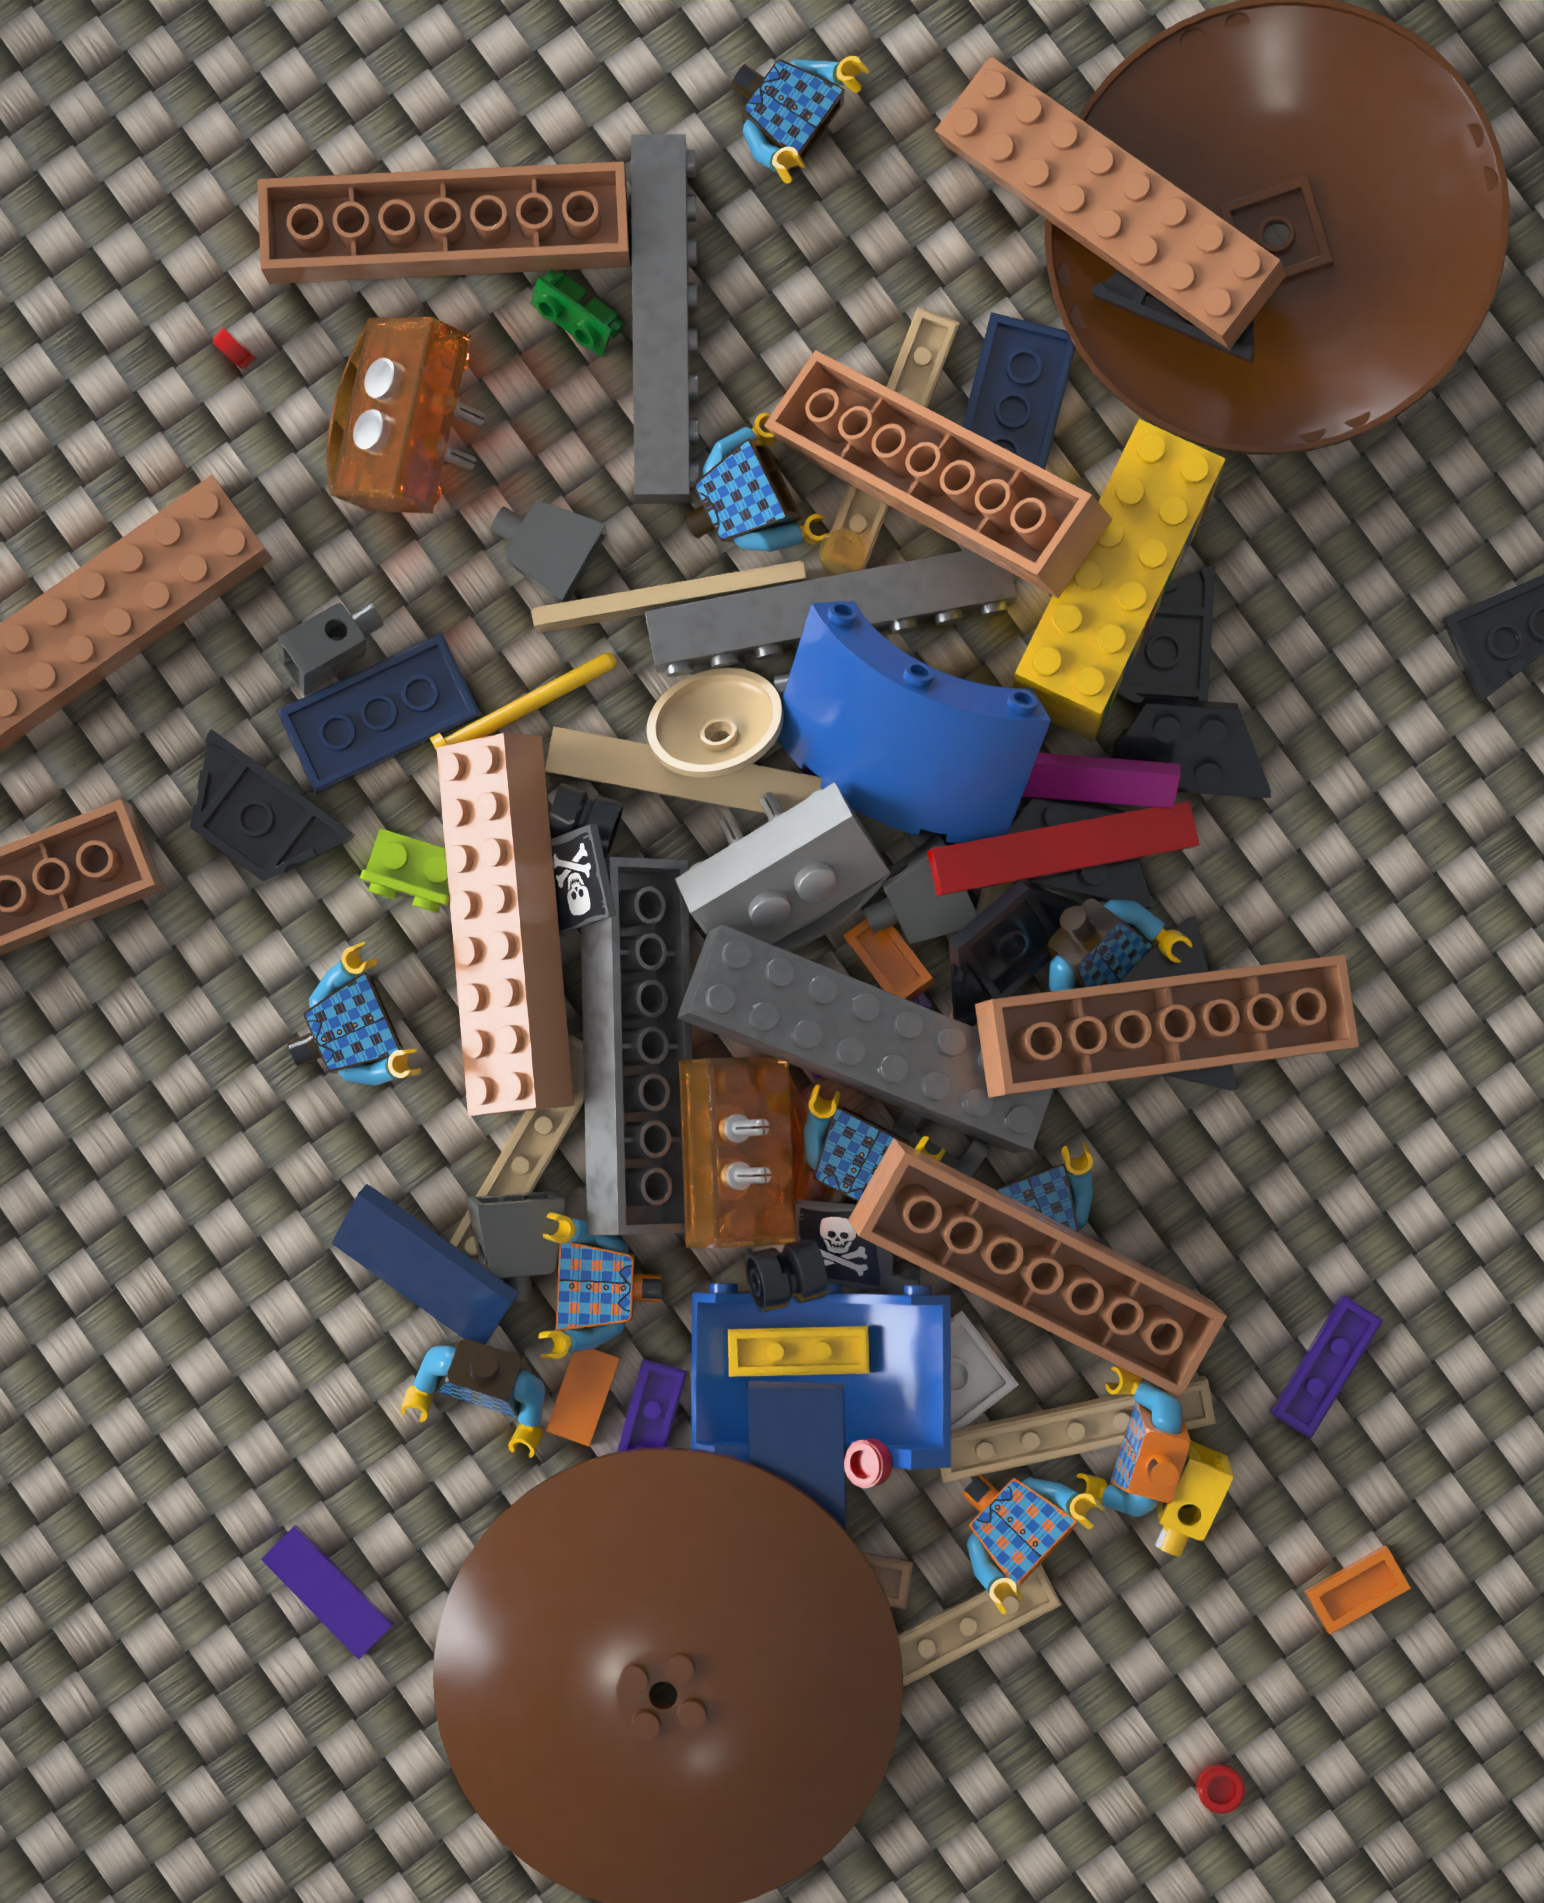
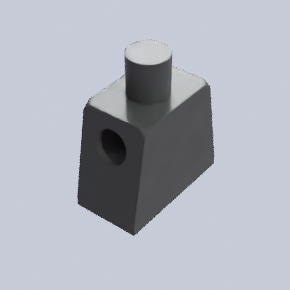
M538 500L534 501L525 518L503 506L497 513L491 526V531L511 541L504 554L507 563L556 603L570 601L607 535L605 524Z
M341 602L336 603L278 637L279 661L305 697L360 660L366 654L365 637L384 626V623L370 602L349 614ZM333 637H338V638H341L342 640L335 641V640H332L331 638H333Z
M940 834L888 868L890 875L882 883L887 898L862 909L874 934L899 923L908 943H917L960 931L978 916L967 891L936 896L927 851L946 846Z
M554 1191L467 1197L479 1264L498 1278H504L505 1283L518 1291L519 1294L514 1302L531 1300L532 1275L552 1274L556 1269L559 1243L545 1239L543 1233L553 1235L558 1231V1220L550 1219L546 1216L551 1212L564 1215L565 1199Z

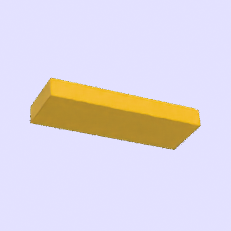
M868 1326L728 1329L729 1377L869 1373Z

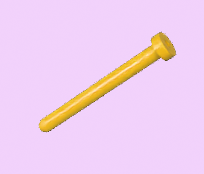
M605 652L453 734L442 738L441 734L438 733L430 737V740L437 751V747L486 737L615 668L617 660L612 652Z

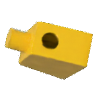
M1191 1440L1171 1504L1159 1501L1156 1507L1159 1523L1163 1525L1155 1543L1159 1549L1180 1557L1189 1537L1198 1541L1205 1539L1234 1478L1227 1455ZM1187 1504L1193 1505L1190 1508H1181L1182 1506Z

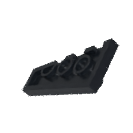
M1544 574L1451 614L1442 620L1479 703L1544 654Z

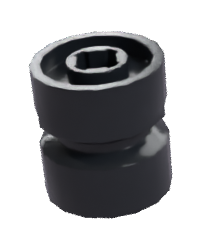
M561 783L549 814L551 839L589 824H597L604 858L608 857L621 820L624 802L600 794L591 800L588 799L586 790Z
M808 1238L787 1243L784 1245L782 1252H779L774 1247L750 1252L746 1255L745 1270L751 1297L759 1312L764 1313L787 1307L790 1304L791 1298L801 1304L826 1297L828 1292L826 1266L822 1253L814 1239Z

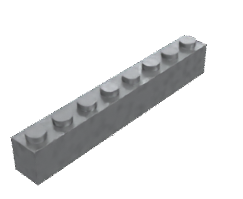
M686 134L631 135L634 496L636 504H691V490H695V483L699 480V462H690V445H699L698 417H690V400H698V372L689 373V355H698L697 328H689V311H697V283H688V266H697L696 238H688V222H696V194H687V177H696L695 149H687Z
M964 550L645 611L656 673L665 671L667 677H676L692 673L694 665L711 663V668H724L737 664V657L756 654L757 660H765L783 655V648L799 646L811 603L855 601L862 614L876 630L890 628L891 634H901L918 629L917 623L935 620L936 625L941 626L962 621V614L980 611L981 617L1008 612L1007 606L1014 604L1017 594L1011 572L971 550Z

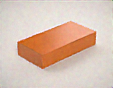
M866 918L843 935L845 941L882 990L912 1001L935 984L933 977L893 925L874 934Z
M596 1348L573 1352L546 1432L590 1446L621 1357Z
M1384 1545L1306 1589L1304 1592L1327 1633L1332 1634L1406 1592L1411 1587L1390 1550Z

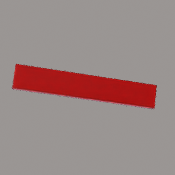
M1190 801L1174 803V808L1152 807L933 848L928 850L927 854L936 896L939 897L1017 882L1019 880L1023 881L1190 849L1200 844Z

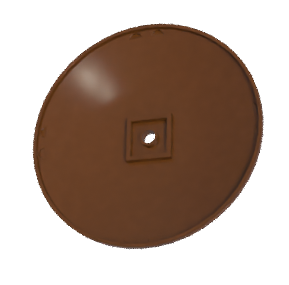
M1240 0L1214 7L1174 24L1132 52L1105 78L1080 112L1078 117L1280 259L1286 272V277L1254 317L1255 358L1251 364L1094 298L1091 294L1093 287L1100 281L1103 284L1118 270L1045 219L1047 271L1053 298L1067 333L1095 377L1120 402L1156 427L1191 443L1220 451L1249 455L1291 454L1340 444L1378 428L1421 400L1449 373L1464 355L1480 330L1500 282L1509 237V194L1501 150L1486 113L1474 92L1458 71L1435 48L1412 31L1389 18L1362 7L1335 0ZM1281 224L1290 231L1289 238L1283 245L1274 247L1264 241V232L1271 225Z
M656 1447L609 1453L578 1463L544 1480L503 1511L474 1546L450 1589L441 1615L435 1643L433 1688L440 1736L450 1766L464 1794L479 1817L496 1837L530 1867L555 1883L577 1894L602 1903H741L779 1888L809 1870L836 1847L869 1806L885 1776L895 1748L901 1720L903 1669L897 1627L885 1591L872 1565L856 1541L824 1507L789 1481L749 1462L700 1449ZM658 1682H668L676 1688L678 1697L672 1703L661 1704L652 1697V1686Z

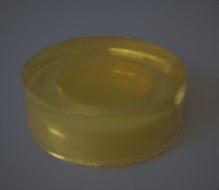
M845 529L835 530L826 535L819 549L820 563L824 570L832 576L859 571L865 558V547L861 538L854 532Z

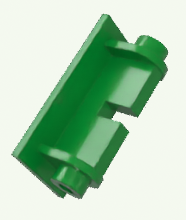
M550 270L544 278L540 275L537 279L530 304L545 319L554 321L570 333L581 346L591 349L602 357L606 351L610 336L616 338L624 327V323L619 320L620 314L614 312L596 297L585 307L581 305L580 302L586 297L587 291L562 271L557 274L555 271Z

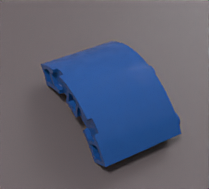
M855 601L811 603L782 698L784 721L778 740L801 769L808 767L822 779L821 788L824 789L835 782L850 807L885 825L910 834L919 835L920 829L946 834V842L959 844L1008 834L1051 720L1033 688L1016 689L984 685L934 669L906 654L883 637L862 614Z
M710 1283V1292L692 1293L691 1449L728 1455L750 1463L748 1386L750 1381L844 1383L846 1450L855 1441L874 1438L881 1441L888 1448L893 1468L929 1469L951 1467V1295L932 1294V1285H904V1294L841 1292L840 1283H828V1292L825 1298L801 1304L791 1298L790 1304L787 1307L762 1313L755 1306L750 1292H738V1283ZM868 1326L869 1373L729 1377L728 1329Z

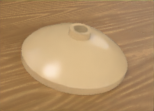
M717 668L702 671L677 682L658 699L648 718L647 738L657 760L675 773L697 778L729 775L753 764L773 746L783 726L784 711L782 702L775 687L764 677L754 672L738 668Z

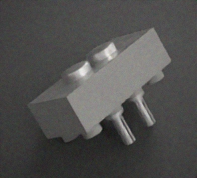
M835 782L824 789L813 792L808 799L784 813L773 793L766 792L767 799L762 794L759 801L769 822L743 837L733 816H726L728 823L724 818L720 821L721 828L730 845L707 860L694 864L687 872L675 878L691 915L706 935L708 931L723 924L792 952L839 926L878 891L882 883L890 875V871L874 841Z

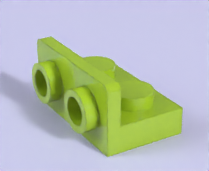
M379 828L366 870L362 869L360 875L361 880L370 884L368 892L392 900L395 899L397 892L414 897L413 906L434 913L439 912L440 906L450 908L445 848Z

